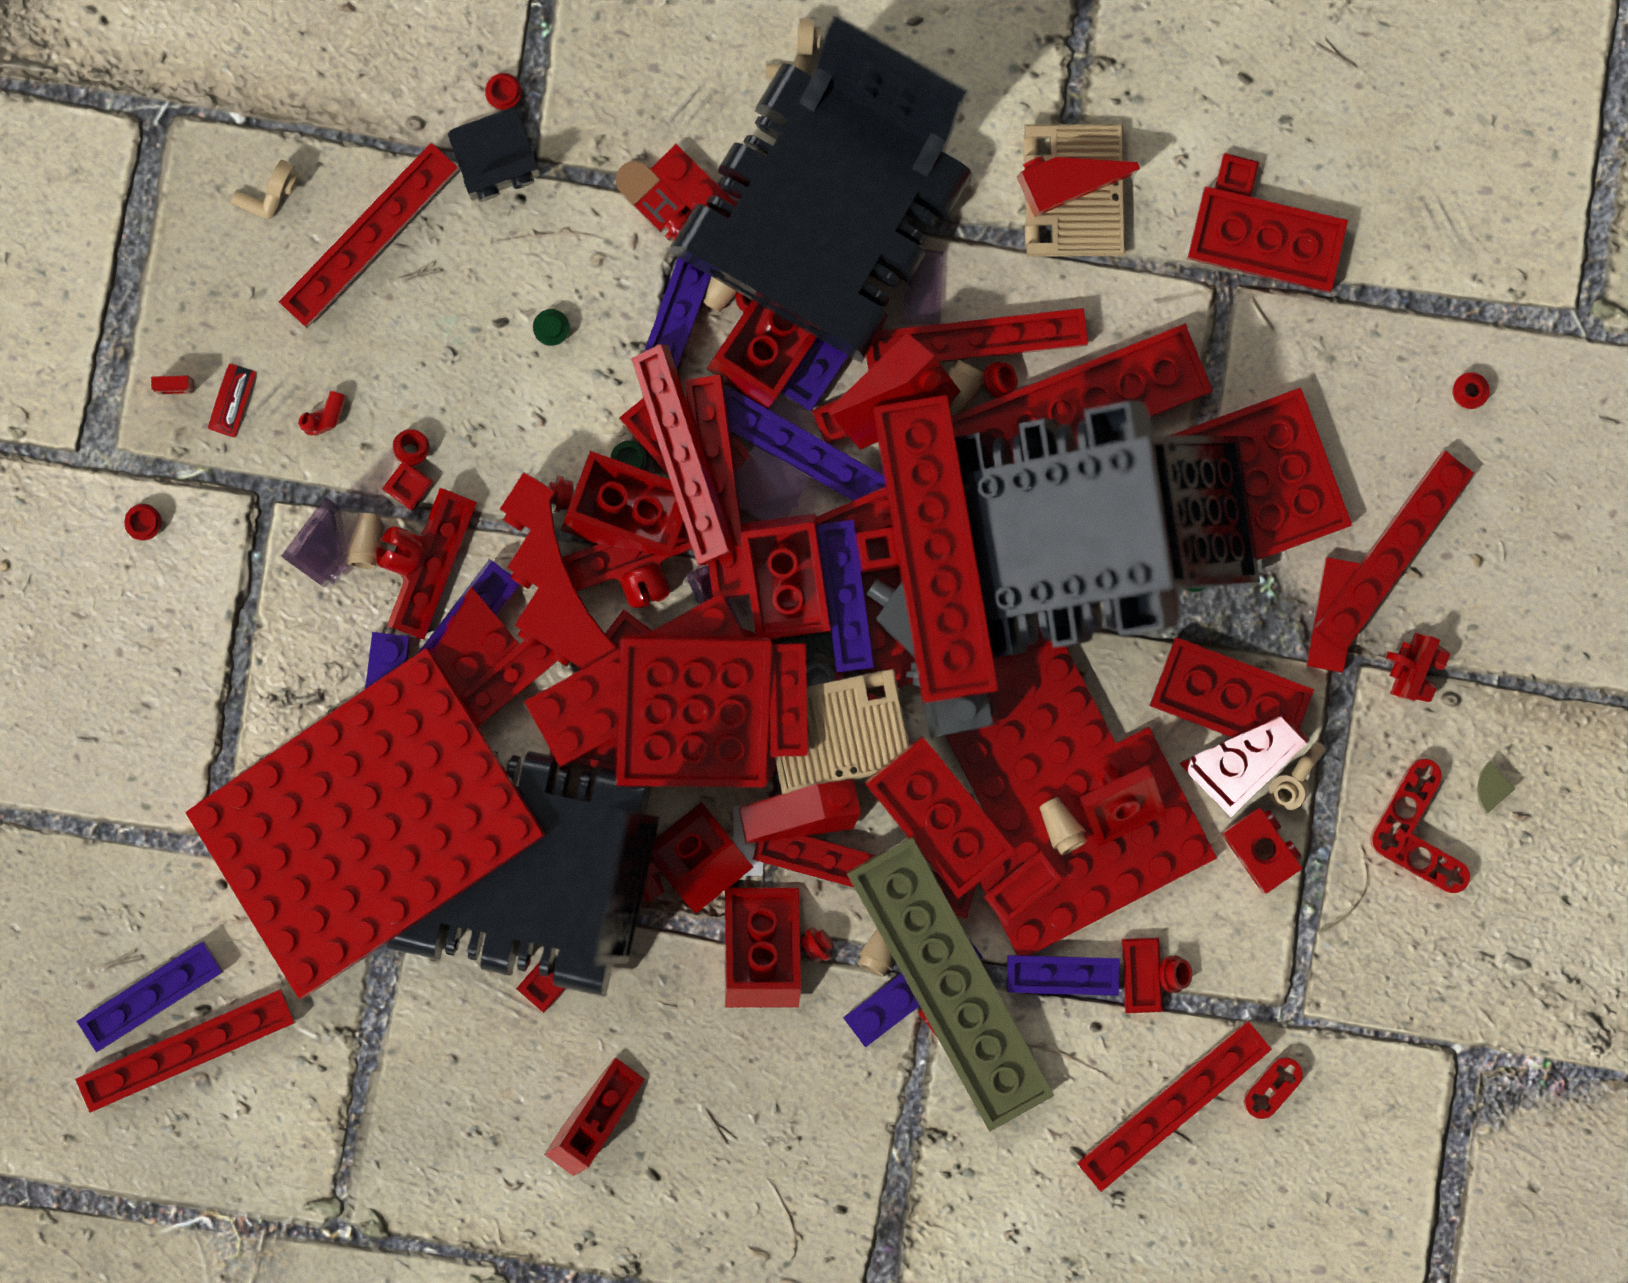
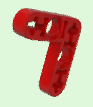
M1419 759L1412 762L1407 768L1371 833L1370 844L1373 850L1380 856L1438 889L1448 893H1459L1468 886L1470 881V872L1467 866L1412 834L1442 778L1441 770L1434 761ZM1426 766H1429L1431 768L1429 775L1433 777L1431 783L1424 782L1418 790L1425 793L1422 800L1416 793L1405 791L1404 788L1407 783L1411 788H1414L1419 779L1414 774L1415 770L1424 769ZM1402 797H1409L1416 804L1414 815L1407 819L1400 817L1396 812V803ZM1390 815L1397 823L1407 825L1405 832L1401 828H1397L1393 835V839L1397 841L1396 846H1388L1383 850L1381 848L1382 840L1378 837L1380 833L1387 834L1391 830L1393 824L1386 822ZM1418 847L1425 848L1430 855V862L1423 869L1415 868L1410 862L1411 852ZM1438 856L1444 859L1439 866L1446 870H1453L1455 867L1459 869L1457 875L1462 878L1459 884L1452 883L1450 886H1447V877L1439 872H1435L1434 879L1428 876L1436 867Z

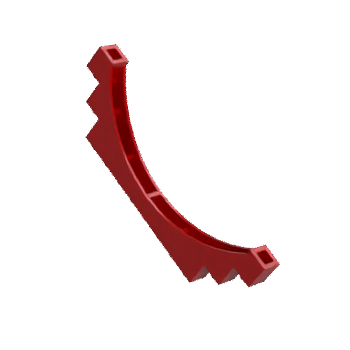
M523 472L499 509L506 514L503 521L519 531H522L525 526L530 529V532L507 566L508 569L513 571L510 578L527 589L532 584L538 587L514 626L521 629L518 636L536 647L541 642L551 648L552 651L549 656L568 667L570 662H573L583 669L618 650L619 647L604 633L591 616L567 571L561 555L553 520L551 499L556 491L528 473ZM867 691L868 700L878 699L877 696ZM769 726L766 784L777 769L775 757L770 756Z

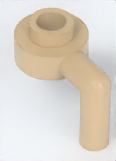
M799 18L796 65L793 66L810 75L812 49L820 48L821 27H814V19ZM767 64L766 78L773 79L781 65Z
M282 159L278 162L269 180L264 202L236 190L231 203L262 218L271 219L284 193L291 195L299 177V175L294 173L295 165Z
M1319 742L1312 744L1301 757L1294 770L1283 771L1272 781L1269 789L1270 797L1278 807L1285 810H1293L1300 807L1309 795V784L1306 777L1325 753L1323 744ZM1282 789H1288L1292 793V797L1286 796Z

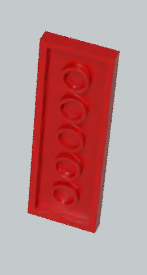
M721 593L643 635L745 638ZM620 648L524 701L560 767L617 736Z

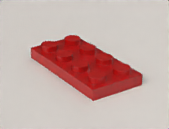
M1205 186L1201 196L1187 260L1331 293L1348 220Z
M1174 637L1149 707L1232 738L1282 714H1285L1300 729L1314 689Z
M923 736L919 737L864 782L908 838L913 837L922 855L958 899L1016 853Z

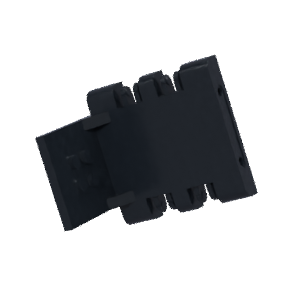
M835 15L828 26L819 63L814 75L811 76L793 65L781 64L756 105L755 112L762 116H758L755 124L762 132L776 139L774 145L772 146L756 136L747 135L743 141L744 144L733 143L720 164L718 173L724 177H721L718 184L723 191L740 200L735 207L718 196H710L706 203L709 207L696 204L671 244L669 252L862 363L888 319V314L880 306H886L890 300L883 291L870 285L867 281L872 276L891 287H898L901 282L900 278L910 283L925 256V252L918 245H923L926 238L921 231L904 222V219L908 215L927 226L935 225L938 220L936 216L946 222L971 180V170L962 162L945 153L968 91Z
M1127 401L1085 410L1086 420L1080 421L1077 426L1079 450H1077L1075 434L1071 426L1068 424L1060 425L1055 419H1040L1019 424L1020 433L1014 436L1012 445L1015 463H1013L1009 442L1004 437L996 438L990 432H978L955 437L992 658L1022 654L1027 650L1028 645L1035 644L1039 633L1036 614H1038L1040 631L1043 638L1047 641H1052L1053 647H1063L1087 643L1092 639L1094 633H1100L1103 627L1101 602H1103L1104 615L1106 616L1105 620L1108 627L1112 630L1118 629L1119 636H1126L1176 627L1180 617L1177 590L1260 582L1238 436H1153L1150 416L1146 406L1140 401Z
M494 751L495 754L497 755L498 759H499V754H498V752H497V751ZM528 751L522 765L517 786L521 757L512 755L507 764V773L547 836L386 943L387 948L427 958L440 959L447 926L450 925L445 951L446 954L454 956L459 948L462 928L472 930L467 949L468 959L475 961L478 959L484 933H486L480 961L481 970L510 976L513 975L520 941L521 946L517 970L525 972L531 962L533 945H542L544 948L539 963L540 975L548 977L552 968L555 951L559 949L553 985L604 997L607 995L613 964L629 963L660 819L658 816L646 814L652 786H617L616 769L600 767L595 780L591 802H588L593 775L592 772L585 770L580 776L577 796L574 799L566 797L571 777L570 767L561 766L554 793L552 794L558 767L554 756Z

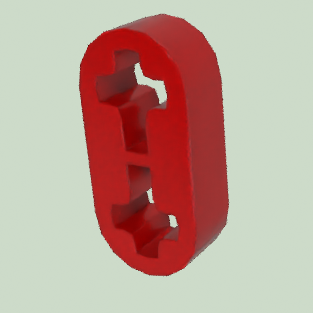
M1280 1057L1272 1061L1244 1095L1243 1104L1248 1114L1257 1119H1266L1272 1116L1302 1081L1303 1073L1301 1066L1289 1057ZM1281 1065L1286 1068L1292 1065L1291 1075L1294 1079L1291 1082L1283 1080L1275 1088L1272 1084L1279 1077V1073L1276 1071L1277 1067ZM1269 1088L1272 1089L1273 1092L1266 1100L1270 1105L1266 1111L1262 1108L1254 1111L1252 1107L1255 1102L1251 1099L1255 1093L1262 1096Z

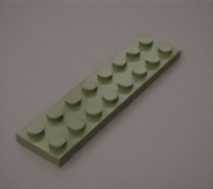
M913 837L904 839L847 871L849 879L989 1132L1055 1096Z

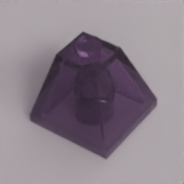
M325 497L281 555L283 559L323 587H326L329 582L333 585L336 584L347 569L343 565L347 556L345 555L346 544L341 507Z

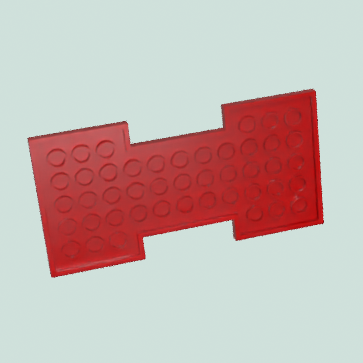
M896 567L861 573L874 664V667L869 669L871 673L894 669L899 690L913 682V678L906 677V673L911 671V664L916 663L915 658L876 621L884 606L866 595L879 576L895 588H898L902 580L900 568ZM1038 614L1036 616L1039 633L1035 644L1028 645L1027 650L1022 654L993 659L998 691L993 693L1000 724L945 735L984 813L1016 851V853L979 882L985 894L1040 850L1044 852L1064 877L1062 882L1008 925H1005L995 912L1016 954L1030 956L1217 859L1150 727L1118 743L1115 742L1066 646L1053 647L1052 641H1047L1043 638L1040 631ZM878 686L883 697H885L884 686ZM1114 765L1121 778L1148 765L1155 779L1166 815L1099 846L1079 797L1100 788L1095 773L1103 766ZM1059 797L1060 801L1086 831L1084 836L1087 842L1065 855H1061L1058 849H1053L1042 812L1039 809L1044 803Z

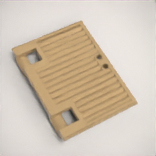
M1025 124L1023 135L1024 162L1026 163L1039 156H1043L1045 161L1054 157L1124 161L1123 124ZM1038 138H1050V155H1038ZM1124 179L1118 181V184L1117 182L1035 218L1025 197V249L1027 257L1126 256ZM1040 226L1052 227V243H1040Z
M894 669L807 686L808 756L775 757L782 794L820 783L855 780L873 776L909 746ZM884 686L886 697L868 700L866 689Z

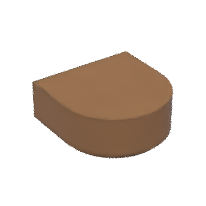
M637 161L625 163L616 174V185L619 192L633 206L660 181L646 165Z

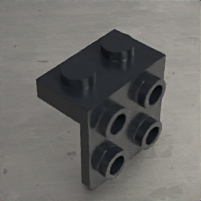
M513 108L453 128L448 134L464 178L466 190L472 201L479 199V202L493 199L500 195V190L512 186L514 189L526 187L535 182L534 178L541 176L519 114Z

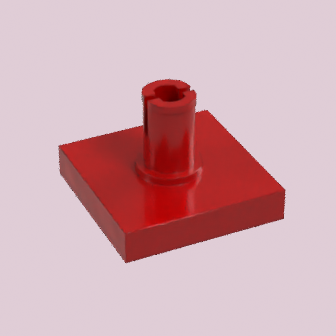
M1114 765L1103 766L1095 773L1100 788L1079 797L1099 846L1166 815L1155 779L1148 765L1121 778Z

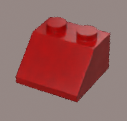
M702 802L655 839L651 856L675 891L695 914L754 868Z

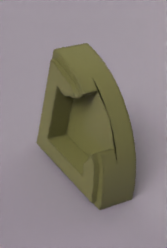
M1488 761L1482 768L1477 785L1478 801L1485 813H1489L1515 790L1512 784L1491 761Z

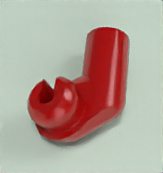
M330 390L323 409L312 413L305 412L300 416L298 421L300 429L307 435L317 436L334 429L338 425L347 396Z

